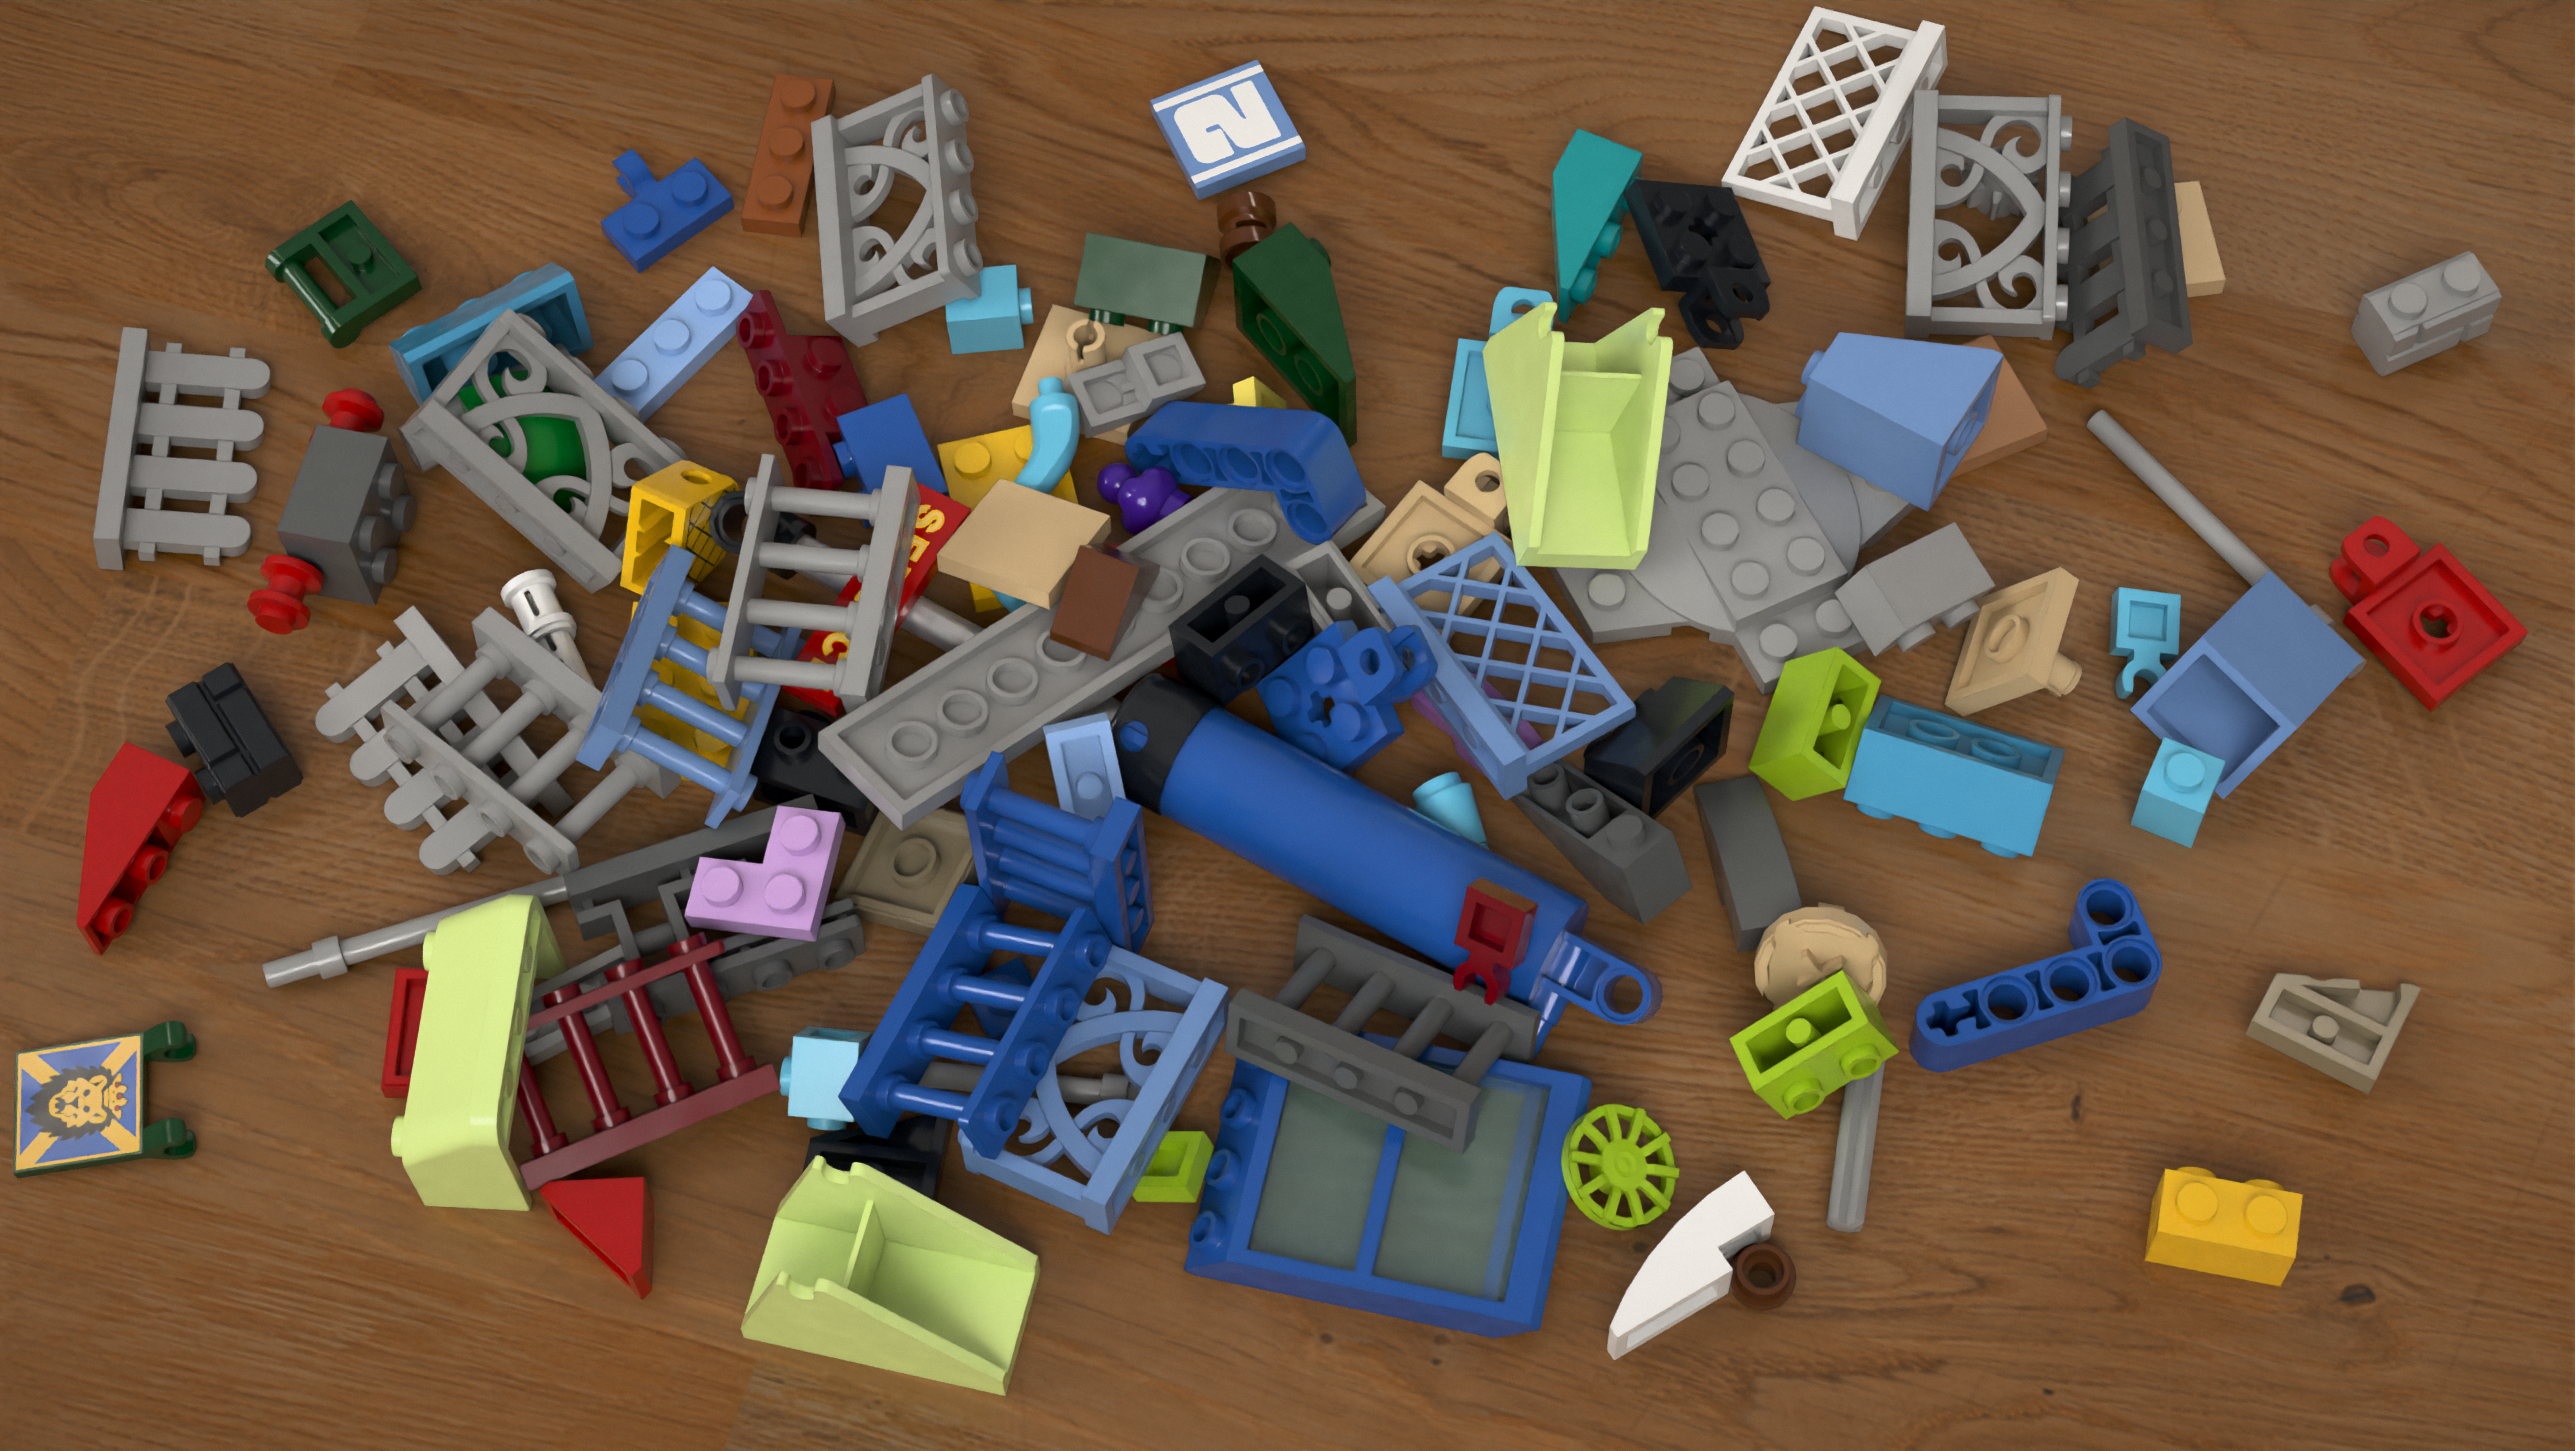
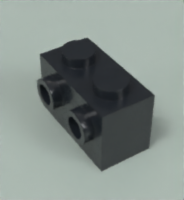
M1262 553L1168 626L1179 678L1203 695L1220 703L1223 707L1242 692L1252 689L1261 677L1286 657L1298 652L1315 635L1306 583Z
M777 707L761 739L749 772L758 777L753 791L754 799L775 806L813 794L818 810L841 813L846 824L845 831L866 837L880 809L818 749V732L832 723L824 716L813 711L800 710L798 713Z

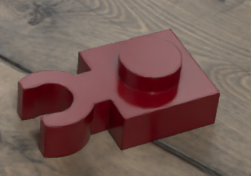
M1482 877L1468 885L1454 944L1470 951L1469 959L1460 964L1455 970L1453 976L1454 989L1460 992L1474 983L1476 974H1478L1485 980L1487 985V992L1484 997L1485 1004L1491 1006L1507 994L1511 983L1509 970H1513L1525 960L1538 903Z

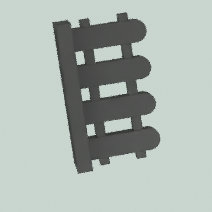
M2124 117L2108 128L2109 147L2101 151L2102 161L2078 177L2071 175L2069 208H2058V227L2069 228L2068 264H2057V279L2062 282H2068L2069 291L2066 321H2055L2054 327L2073 334L2074 342L2060 352L2056 360L2055 372L2059 379L2087 389L2100 383L2099 373L2120 360L2127 358L2135 362L2145 356V345L2148 343L2172 354H2177L2193 344L2169 137L2127 117ZM2107 204V212L2084 226L2083 219ZM2113 255V262L2089 277V270ZM2118 307V315L2095 329V320Z

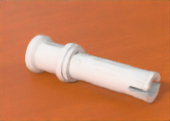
M547 569L530 570L508 581L500 594L505 606L514 609L523 632L595 687L592 677L588 673L573 641L577 629L574 618L569 613L563 612L554 593L557 584L552 572Z

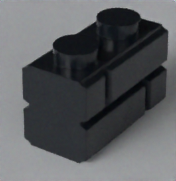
M226 662L203 675L201 681H192L167 696L165 702L175 720L165 725V728L184 759L196 753L204 767L195 771L194 774L213 805L225 799L234 815L242 818L267 804L269 798H277L301 784L304 778L292 754L233 663Z

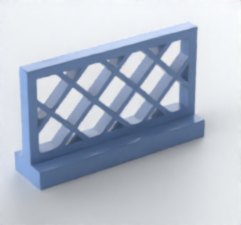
M1497 531L1396 585L1387 575L1367 586V590L1380 607V613H1384L1394 628L1405 625H1418L1421 628L1438 664L1434 678L1421 691L1505 801L1527 789V776L1636 717V706L1525 566L1516 565L1515 554ZM1492 556L1505 571L1501 585L1467 579L1470 568ZM1512 581L1517 587H1511ZM1428 590L1453 593L1447 614L1422 610L1413 599ZM1463 595L1496 600L1492 620L1458 616ZM1506 603L1534 607L1539 614L1536 628L1501 623ZM1546 625H1548L1552 631L1545 630ZM1437 629H1443L1441 635L1437 631ZM1453 631L1487 637L1482 657L1454 653L1449 646ZM1503 639L1531 644L1526 665L1492 660L1496 640ZM1541 646L1568 650L1574 658L1571 672L1536 667ZM1407 647L1403 652L1402 659L1405 668L1410 671L1414 666L1415 657L1413 651ZM1581 668L1587 675L1580 674ZM1470 672L1477 673L1476 680ZM1487 675L1522 681L1517 701L1512 702L1489 698L1483 690ZM1531 683L1566 688L1561 710L1526 704ZM1576 690L1601 694L1611 705L1610 708L1595 716L1571 712ZM1505 717L1512 718L1511 724L1508 723ZM1526 720L1557 726L1554 738L1530 751L1518 735L1521 721Z

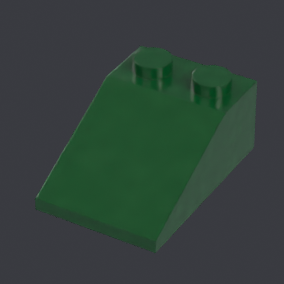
M1290 222L1232 260L1236 327L1312 411L1322 413L1338 426L1349 448L1357 443L1356 375L1331 274V260L1323 245L1316 238L1310 237L1307 239Z

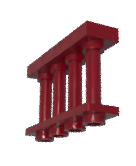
M704 932L666 946L671 959L645 968L642 958L638 957L603 971L608 983L606 985L582 993L579 983L576 982L540 997L545 1009L529 1015L527 1031L557 1020L596 1118L590 1121L594 1132L574 1141H568L565 1131L558 1133L525 1049L523 1050L516 1103L533 1143L527 1146L531 1158L519 1163L520 1171L529 1191L545 1185L548 1181H555L781 1088L771 1062L768 1061L757 1066L753 1055L746 1057L707 959L726 952L722 939L708 943ZM679 970H683L721 1065L720 1068L716 1069L720 1081L697 1091H694L690 1080L684 1082L645 986L649 982ZM619 994L659 1093L653 1095L657 1107L633 1117L628 1106L622 1108L620 1106L582 1009Z

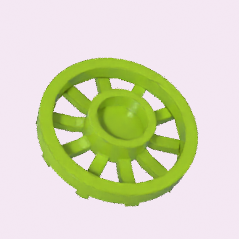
M1613 1103L1596 1107L1581 1115L1569 1128L1564 1139L1561 1154L1564 1182L1578 1208L1595 1223L1619 1231L1633 1230L1645 1226L1656 1220L1663 1212H1666L1671 1204L1670 1201L1674 1194L1676 1179L1679 1178L1680 1168H1676L1674 1155L1669 1144L1671 1139L1667 1132L1663 1133L1659 1126L1646 1115V1111L1639 1107L1633 1108ZM1600 1117H1605L1610 1133L1609 1142L1592 1125ZM1618 1118L1630 1122L1625 1139L1622 1138ZM1642 1131L1650 1142L1639 1148L1636 1142ZM1583 1134L1597 1146L1593 1153L1578 1151L1579 1142ZM1655 1151L1659 1165L1647 1164L1645 1157ZM1577 1163L1589 1165L1592 1180L1584 1185L1581 1181ZM1646 1175L1660 1177L1659 1190L1645 1179ZM1599 1189L1601 1192L1609 1195L1605 1209L1593 1201L1589 1194ZM1636 1189L1641 1190L1653 1201V1204L1645 1213L1643 1212ZM1623 1194H1625L1628 1200L1632 1217L1625 1218L1616 1215L1620 1198Z

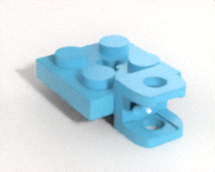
M1504 287L1498 293L1493 305L1489 338L1525 315L1512 313L1516 306L1528 305L1534 309L1543 302H1553L1550 293L1542 290ZM1554 316L1551 321V331H1553ZM1458 339L1442 442V457L1469 460L1474 455L1485 452L1500 461L1482 353L1487 344L1486 341Z

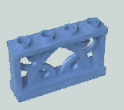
M1113 944L1107 962L1095 980L1110 977L1126 984L1131 993L1129 1011L1117 1013L1116 999L1113 993L1106 987L1107 996L1101 1004L1093 1006L1083 1000L1075 1019L1076 1024L1069 1026L1049 1062L1045 1076L1036 1086L1037 1099L1030 1097L1019 1119H1025L1031 1124L1030 1130L1018 1137L1020 1143L1031 1144L1038 1142L1046 1137L1049 1132H1051L1054 1140L1042 1151L1028 1156L1015 1155L1006 1151L1003 1147L998 1157L993 1160L981 1157L961 1128L958 1133V1142L961 1144L966 1170L977 1175L982 1173L1079 1216L1085 1220V1225L1107 1235L1111 1234L1227 1028L1230 1002L1229 987L1206 977L1202 982ZM1145 993L1183 1008L1186 1011L1182 1014L1168 1011L1144 1010ZM1136 1039H1144L1142 1042V1054L1149 1049L1161 1052L1155 1064L1144 1066L1135 1061L1134 1046ZM1120 1041L1119 1049L1122 1069L1130 1083L1140 1091L1135 1101L1127 1099L1100 1101L1085 1108L1072 1119L1058 1086L1057 1065L1083 1051ZM1110 1118L1120 1125L1113 1138L1101 1137L1098 1134V1125L1092 1129L1087 1138L1083 1135L1085 1130L1102 1119ZM1065 1154L1090 1180L1087 1185H1083L1047 1168Z

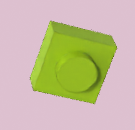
M1167 1132L1132 1194L1136 1202L1196 1203L1214 1149L1205 1132Z

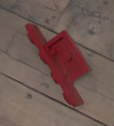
M756 290L746 309L738 318L736 327L737 339L740 346L745 349L755 375L757 391L763 396L774 424L776 440L782 445L792 470L794 486L798 488L839 491L843 486L844 477L832 449V444L841 442L836 417L869 406L841 336L787 335L771 292L769 290ZM809 514V516H823V515H813V514Z

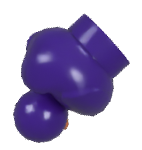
M1117 462L1105 466L1097 477V490L1100 496L1110 504L1120 505L1122 509L1121 521L1124 530L1133 536L1138 535L1194 500L1193 496L1179 489L1174 474L1166 467L1155 466L1148 468L1138 477L1135 470L1128 464Z

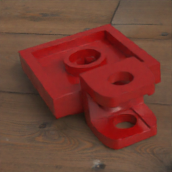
M2381 516L2372 517L2346 536L2340 547L2342 555L2335 559L2329 568V575L2333 584L2354 606L2348 610L2342 622L2430 712L2434 711L2519 646L2529 632L2440 542L2418 558L2422 550L2396 524ZM2368 539L2381 541L2386 546L2387 551L2379 544ZM2352 570H2353L2361 579L2357 578V577L2354 575V573L2352 572ZM2425 617L2431 622H2435L2440 618L2444 620L2448 625L2443 633L2445 638H2436L2428 635L2422 629L2424 624L2420 618Z

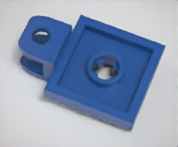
M1343 620L1332 623L1255 686L1281 740L1350 775L1405 733L1392 704L1405 703L1426 687L1434 678L1438 664L1418 625L1400 626L1389 633L1383 627L1366 628L1358 632L1353 620ZM1407 647L1413 651L1415 657L1414 666L1410 671L1405 668L1402 659L1403 652ZM1332 697L1335 706L1329 712L1330 723L1324 713L1325 698Z

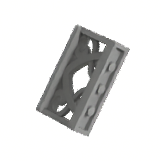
M934 73L922 77V83L838 120L830 114L811 122L825 322L858 348L879 340V332L963 297L972 300L981 296L979 272L983 270V259L977 247L975 221L978 220L979 214L977 204L972 196L970 172L974 168V161L967 145L965 125L969 120V110L962 94L955 88L951 89ZM925 120L927 139L923 142H918L922 130L916 125L905 135L902 149H898L905 129ZM884 138L883 146L868 145L872 142ZM895 173L917 181L927 190L916 215L898 241L883 229L870 226L869 218L889 194ZM871 180L875 185L867 193V181ZM882 244L886 255L882 256L876 250L873 257L872 246ZM936 249L938 270L913 280L908 269L914 262L923 269H934L929 264V256ZM896 281L900 285L894 289L884 292Z
M1914 89L1904 338H1929V334L1985 336L1991 333L1992 336L2039 337V340H2052L2055 321H2066L2068 284H2057V264H2068L2069 228L2058 227V208H2069L2071 171H2059L2060 151L2070 152L2072 115H2061V95L2049 94V97L1939 95V90ZM1938 124L1987 126L1981 140L1977 141L1964 134L1940 128ZM2011 125L2030 127L2036 132L2040 140L2038 151L2030 157L2021 156L2016 150V146L2021 141L2022 136L2008 141L2002 150V155L1991 147L1996 136L2003 129ZM1965 163L1973 167L1966 181L1960 186H1949L1941 178L1942 172L1946 169H1955L1962 176ZM2044 169L2042 199L2028 178L2035 176ZM1983 174H1985L2012 198L2024 218L2005 241L1981 258L1977 243L1964 228L1947 220L1934 219L1935 210L1950 208L1968 199L1976 191ZM2042 233L2040 264L2025 254ZM1946 243H1957L1965 251L1969 264L1961 268L1959 253L1952 261L1943 260L1939 256V249ZM2024 276L2030 278L2034 283L2036 296L2029 305L2022 309H2007L2001 306L1992 297L1987 284L1998 277L2001 289L2006 294L2017 297V292L2012 286L2013 280ZM1975 289L1982 308L1934 307L1931 304L1933 301L1948 299Z
M507 308L492 320L480 337L400 430L587 591L593 594L610 584L622 570L627 528L610 550L598 540L602 534L608 510L628 517L630 502L611 495L612 486L624 489L632 487V485L638 482L626 476L624 472L626 461L632 460L648 475H652L680 460L688 461V458L684 451L674 442L666 438H658L640 422V414L630 403L616 396L611 397L593 381V373L582 361L570 355L564 356L546 340L547 336L544 329L534 319L522 313L516 314L513 310ZM506 351L528 369V376L526 380L522 381L514 379L507 366L502 373L501 383L503 390L508 396L499 398L489 382L488 363L493 354ZM471 376L473 385L485 404L474 408L457 419L444 407ZM545 384L555 393L542 392ZM553 417L574 421L584 450L586 481L574 476L558 475L546 478L533 485L526 479L522 473L527 461V443L523 430L516 419ZM498 423L506 432L511 444V453L506 458H502L489 447L490 439H504L503 434L494 426ZM608 440L616 447L610 450ZM557 490H568L585 497V501L583 503L575 497L569 498L572 509L567 514L553 502V497Z

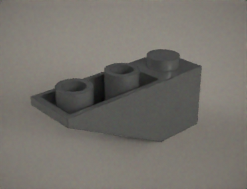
M1561 758L1527 776V789L1510 798L1522 813L1606 900L1643 925L1693 887L1671 830Z

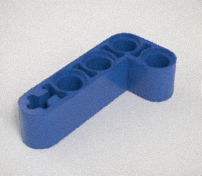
M1169 401L1160 407L1125 442L1126 456L1131 465L1140 474L1148 468L1160 466L1169 469L1174 474L1178 484L1275 492L1285 519L1291 529L1301 539L1314 545H1320L1329 541L1366 501L1364 485L1343 434L1330 418L1315 411Z
M2110 878L2095 879L2082 888L2079 892L2068 928L2069 938L2074 948L2073 951L1934 992L1925 997L1918 1005L1909 1039L1910 1053L1916 1063L1926 1070L1934 1072L1952 1071L2126 1018L2144 1010L2151 1001L2163 963L2160 951L2131 890L2120 881ZM2093 912L2105 913L2113 918L2116 924H2099L2092 920L2089 914ZM2114 970H2131L2142 981L2135 983L2123 981L2117 977ZM2058 987L2071 989L2077 993L2080 1000L2071 1002L2061 1000L2053 993L2052 989ZM1993 1006L2008 1007L2019 1018L2008 1021L1999 1019L1993 1015L1990 1008Z

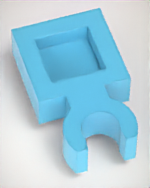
M2118 587L2112 594L2109 655L2127 657V665L2118 674L2115 682L2118 698L2126 699L2133 692V678L2136 676L2145 678L2152 687L2167 672L2163 665L2160 664V661L2172 662L2178 656L2181 595Z

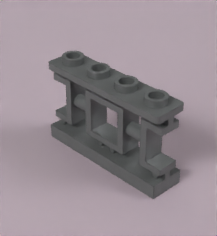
M813 794L720 823L716 829L707 827L563 874L569 902L576 923L579 925L583 941L615 931L626 962L638 957L643 958L667 950L666 946L690 937L680 910L687 907L699 858L708 857L763 864L777 807L786 806L818 810ZM851 897L825 905L816 942L788 938L775 941L774 937L740 933L722 939L726 952L707 960L726 1004L730 998L756 989L759 991L776 990L788 984L793 977L819 968L829 971L846 966L856 956L866 951L863 926L859 916L855 914V907ZM660 898L667 922L632 933L624 910ZM683 971L645 984L661 1026L669 1018L693 1010L699 1012ZM606 978L599 980L600 986L608 984ZM620 994L604 1000L615 1033L617 1035L630 1031L635 1033Z

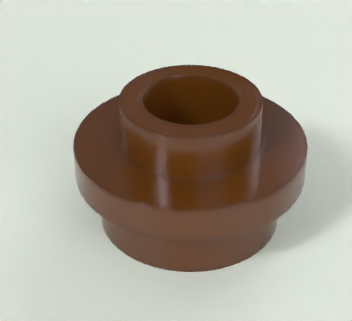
M1768 1243L1747 1245L1740 1249L1730 1262V1266L1733 1269L1729 1287L1730 1291L1741 1304L1748 1308L1760 1311L1775 1309L1783 1305L1794 1291L1796 1284L1794 1263L1786 1252L1775 1245ZM1762 1270L1772 1276L1774 1283L1769 1287L1760 1288L1750 1281L1749 1275L1754 1271Z

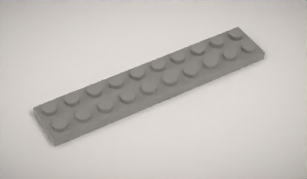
M1213 487L1116 548L1160 565V572L1109 662L1049 639L1050 630L1062 595L1050 610L1028 602L818 732V749L903 831L961 794L971 772L974 770L982 771L991 751L1003 754L1006 764L1045 740L1043 726L1081 717L1173 658L1175 655L1168 626L1261 553L1282 566L1285 562L1318 545L1306 542L1291 529L1285 519L1275 492ZM1366 488L1365 504L1329 540H1333L1339 550L1383 523L1386 506Z

